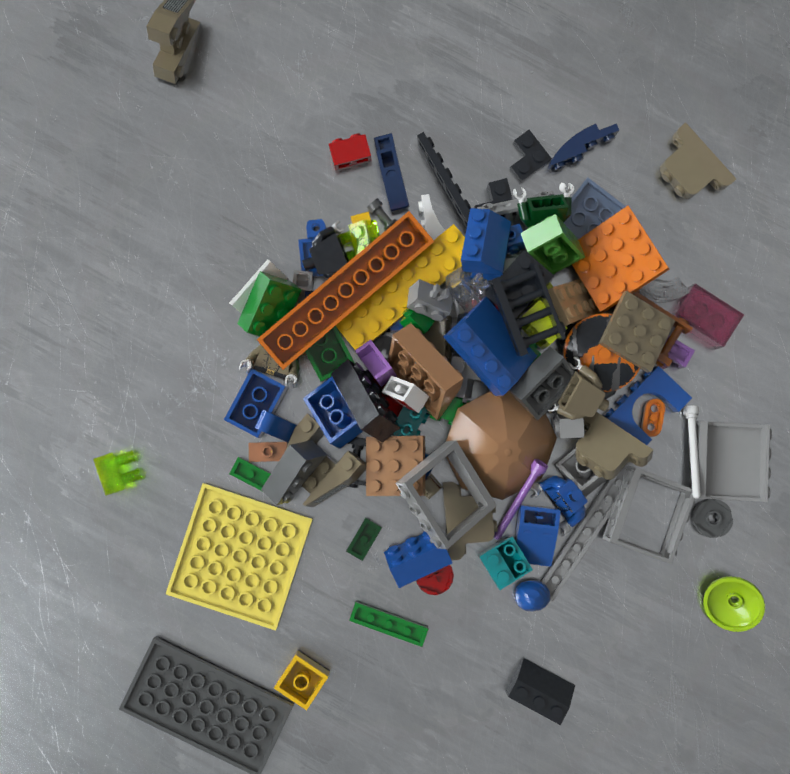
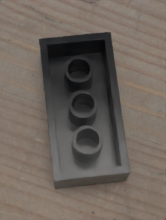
M347 359L331 373L362 431L383 443L400 429L397 423L398 417L389 409V402L381 395L382 390L374 383V377L369 370L365 371L359 363H353Z

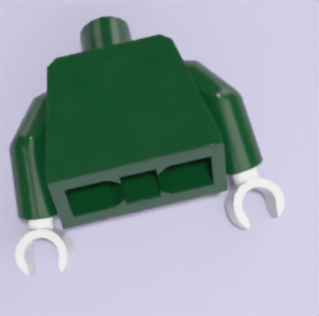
M561 183L559 190L564 195L527 198L526 202L524 201L526 197L525 189L521 187L522 194L520 196H517L516 189H514L513 195L519 201L517 206L520 219L528 228L535 226L554 214L564 223L572 213V197H570V194L573 193L574 186L568 183V189L565 191L566 185Z

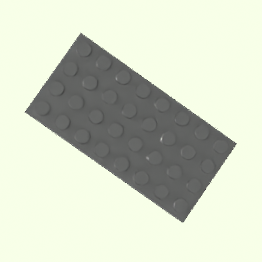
M154 637L119 710L249 774H261L294 704Z

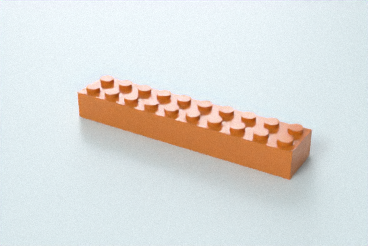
M408 211L257 339L258 342L284 370L435 241L411 212Z

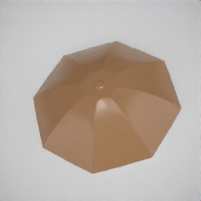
M489 391L457 409L446 441L458 442L490 496L504 500L521 490L531 473V464L534 459H539L548 464L557 437L546 413L539 420H536L515 399L510 391L504 396H495ZM446 456L461 488L468 490L464 482L460 478L459 474L455 470L454 466L450 462L449 458ZM544 474L538 476L534 483L541 480Z

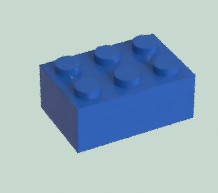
M251 368L224 420L257 438H261L264 432L254 427L262 410L274 414L288 387Z
M330 377L303 398L324 435L333 446L341 449L363 432L333 377Z
M425 531L417 537L408 538L398 546H391L384 552L389 569L399 588L453 563L447 549H437L434 543L430 542V537Z

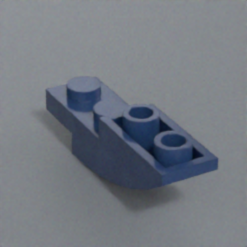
M617 123L601 130L598 129L597 124H594L578 132L558 150L548 165V169L555 168V170H559L571 161L577 163L584 159L583 157L587 149L596 147L599 142L604 141L607 143L614 140L619 132Z
M389 133L375 137L376 153L391 212L410 207L393 135Z

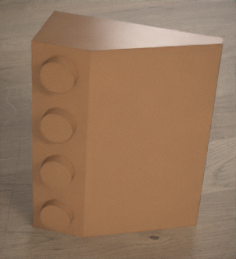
M412 323L393 334L388 363L394 370L397 378L415 384L429 396L424 407L436 420L440 419L461 389L464 379L459 370L453 368L448 359L436 350L434 344L429 342L423 336L420 329L415 328Z

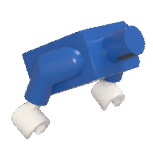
M552 476L540 482V484L534 483L530 490L535 491V493L531 497L536 498L544 490L556 508L561 510L560 513L565 520H567V522L564 521L559 524V528L564 530L561 536H565L571 530V527H574L584 519L586 515L584 505L588 501L571 479Z

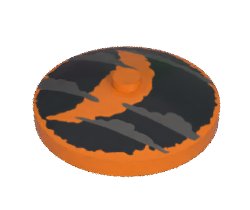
M599 313L585 317L572 327L565 339L563 357L573 366H578V361L573 358L578 357L581 360V365H586L598 375L603 384L602 390L604 392H611L630 383L640 368L599 344L612 317V314Z

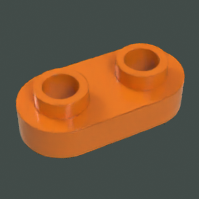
M660 399L648 400L644 406L641 429L649 437L657 436L662 430L665 405ZM652 405H655L657 408L655 412L651 410ZM649 424L653 425L652 431H649L647 428Z

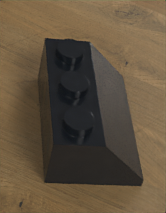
M523 657L506 690V694L512 700L561 725L570 708L575 684Z

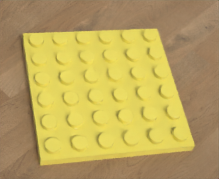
M202 483L166 595L276 631L313 518Z

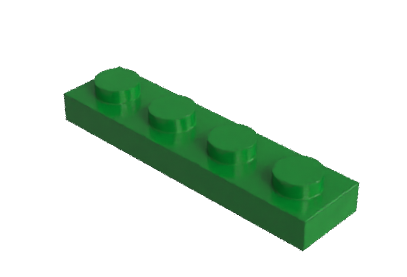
M357 601L349 621L420 647H423L429 627Z

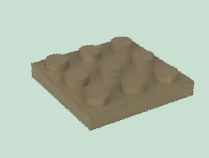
M625 291L612 314L599 344L649 373L653 370L675 320L630 292Z

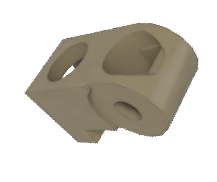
M432 474L425 479V496L428 500L443 487Z

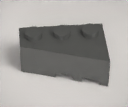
M312 440L289 445L261 490L276 505L289 503L294 498V494L325 459L327 454Z

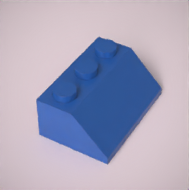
M470 208L461 256L463 272L503 275L512 224L510 220L490 209Z

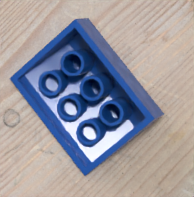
M484 297L443 336L495 396H504L518 382L537 357L530 347L527 348L528 354L517 356L501 313L487 297Z

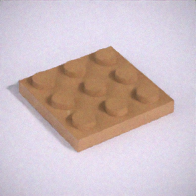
M390 436L383 443L374 437H366V496H401V491L395 483L425 459V436ZM423 475L412 484L419 496H425V475Z

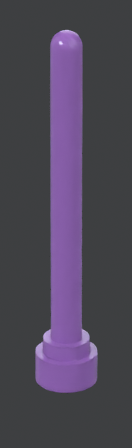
M534 459L532 462L529 477L497 528V532L494 533L496 540L502 537L537 477L546 472L548 465L543 461Z

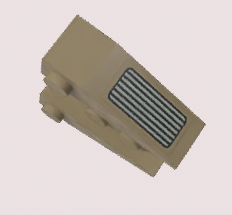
M164 0L147 24L148 39L160 45V51L153 63L154 77L176 84L178 78L183 76L186 60L200 26L199 21L189 18L190 10L196 0Z
M307 413L295 427L286 450L291 444L309 440L317 444L324 435L313 415ZM347 451L338 463L327 454L325 459L302 485L311 494L303 505L315 507L357 481L366 470V463L357 454Z

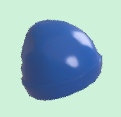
M527 580L516 587V603L525 611L542 610L550 602V591L541 581Z

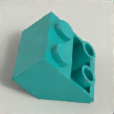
M513 536L495 543L477 554L499 590H502L533 570Z

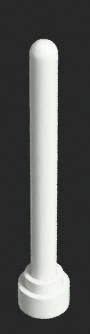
M691 405L683 407V415L688 419L692 495L695 499H698L701 496L696 431L699 406Z

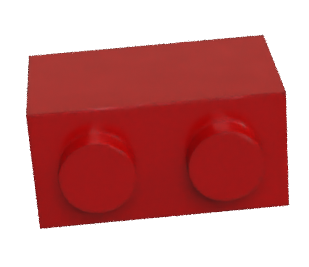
M357 133L351 135L348 139L338 138L329 143L335 171L372 161L365 134Z

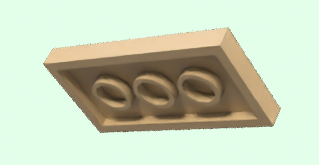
M581 279L548 289L556 313L565 326L599 312L598 307Z

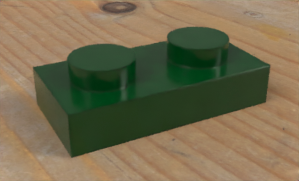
M365 518L346 552L363 561L382 527Z

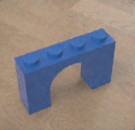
M659 366L653 367L652 372H644L643 375L645 377L640 382L637 380L630 387L631 391L627 396L623 394L616 401L618 405L614 409L610 408L603 415L646 445L652 439L634 421L632 409L635 401L644 394H652L664 402L673 412H679L692 399Z

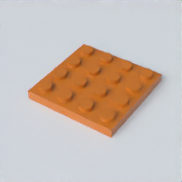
M629 205L578 239L585 258L572 264L601 313L618 304L623 292L628 291L633 294L670 270Z

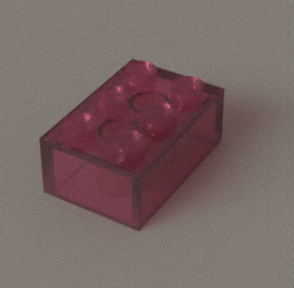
M696 283L688 287L672 312L677 318H683L689 322V325L693 327L692 331H690L692 334L716 349L726 345L744 316L743 313Z

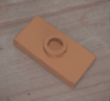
M288 442L248 443L249 462L280 461Z

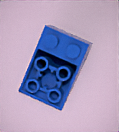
M520 505L515 541L529 564L552 566L561 510Z

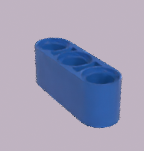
M262 410L254 428L289 443L297 425Z

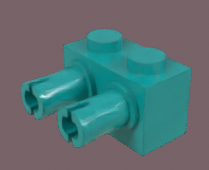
M403 407L397 420L400 429L393 435L419 436L421 433L418 430L420 424H425L430 415L427 413V409L423 407L417 413Z

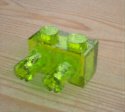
M362 220L348 225L349 231L339 234L343 245L350 242L353 243L354 249L346 252L349 261L380 236L376 220Z
M132 450L116 456L113 453H109L93 459L105 496L124 490L126 484L142 480L141 475L134 476L140 473L139 468L123 474L119 473V466L136 462L135 456L128 458V456L134 455Z

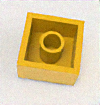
M297 651L277 681L274 689L307 710L328 679L330 671L300 651Z

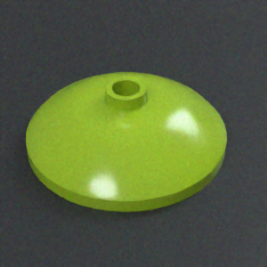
M730 576L717 579L708 586L704 595L703 604L707 616L713 623L725 630L733 632L750 630L758 625L764 616L765 601L762 593L754 584L743 578ZM736 596L738 600H734L732 597Z

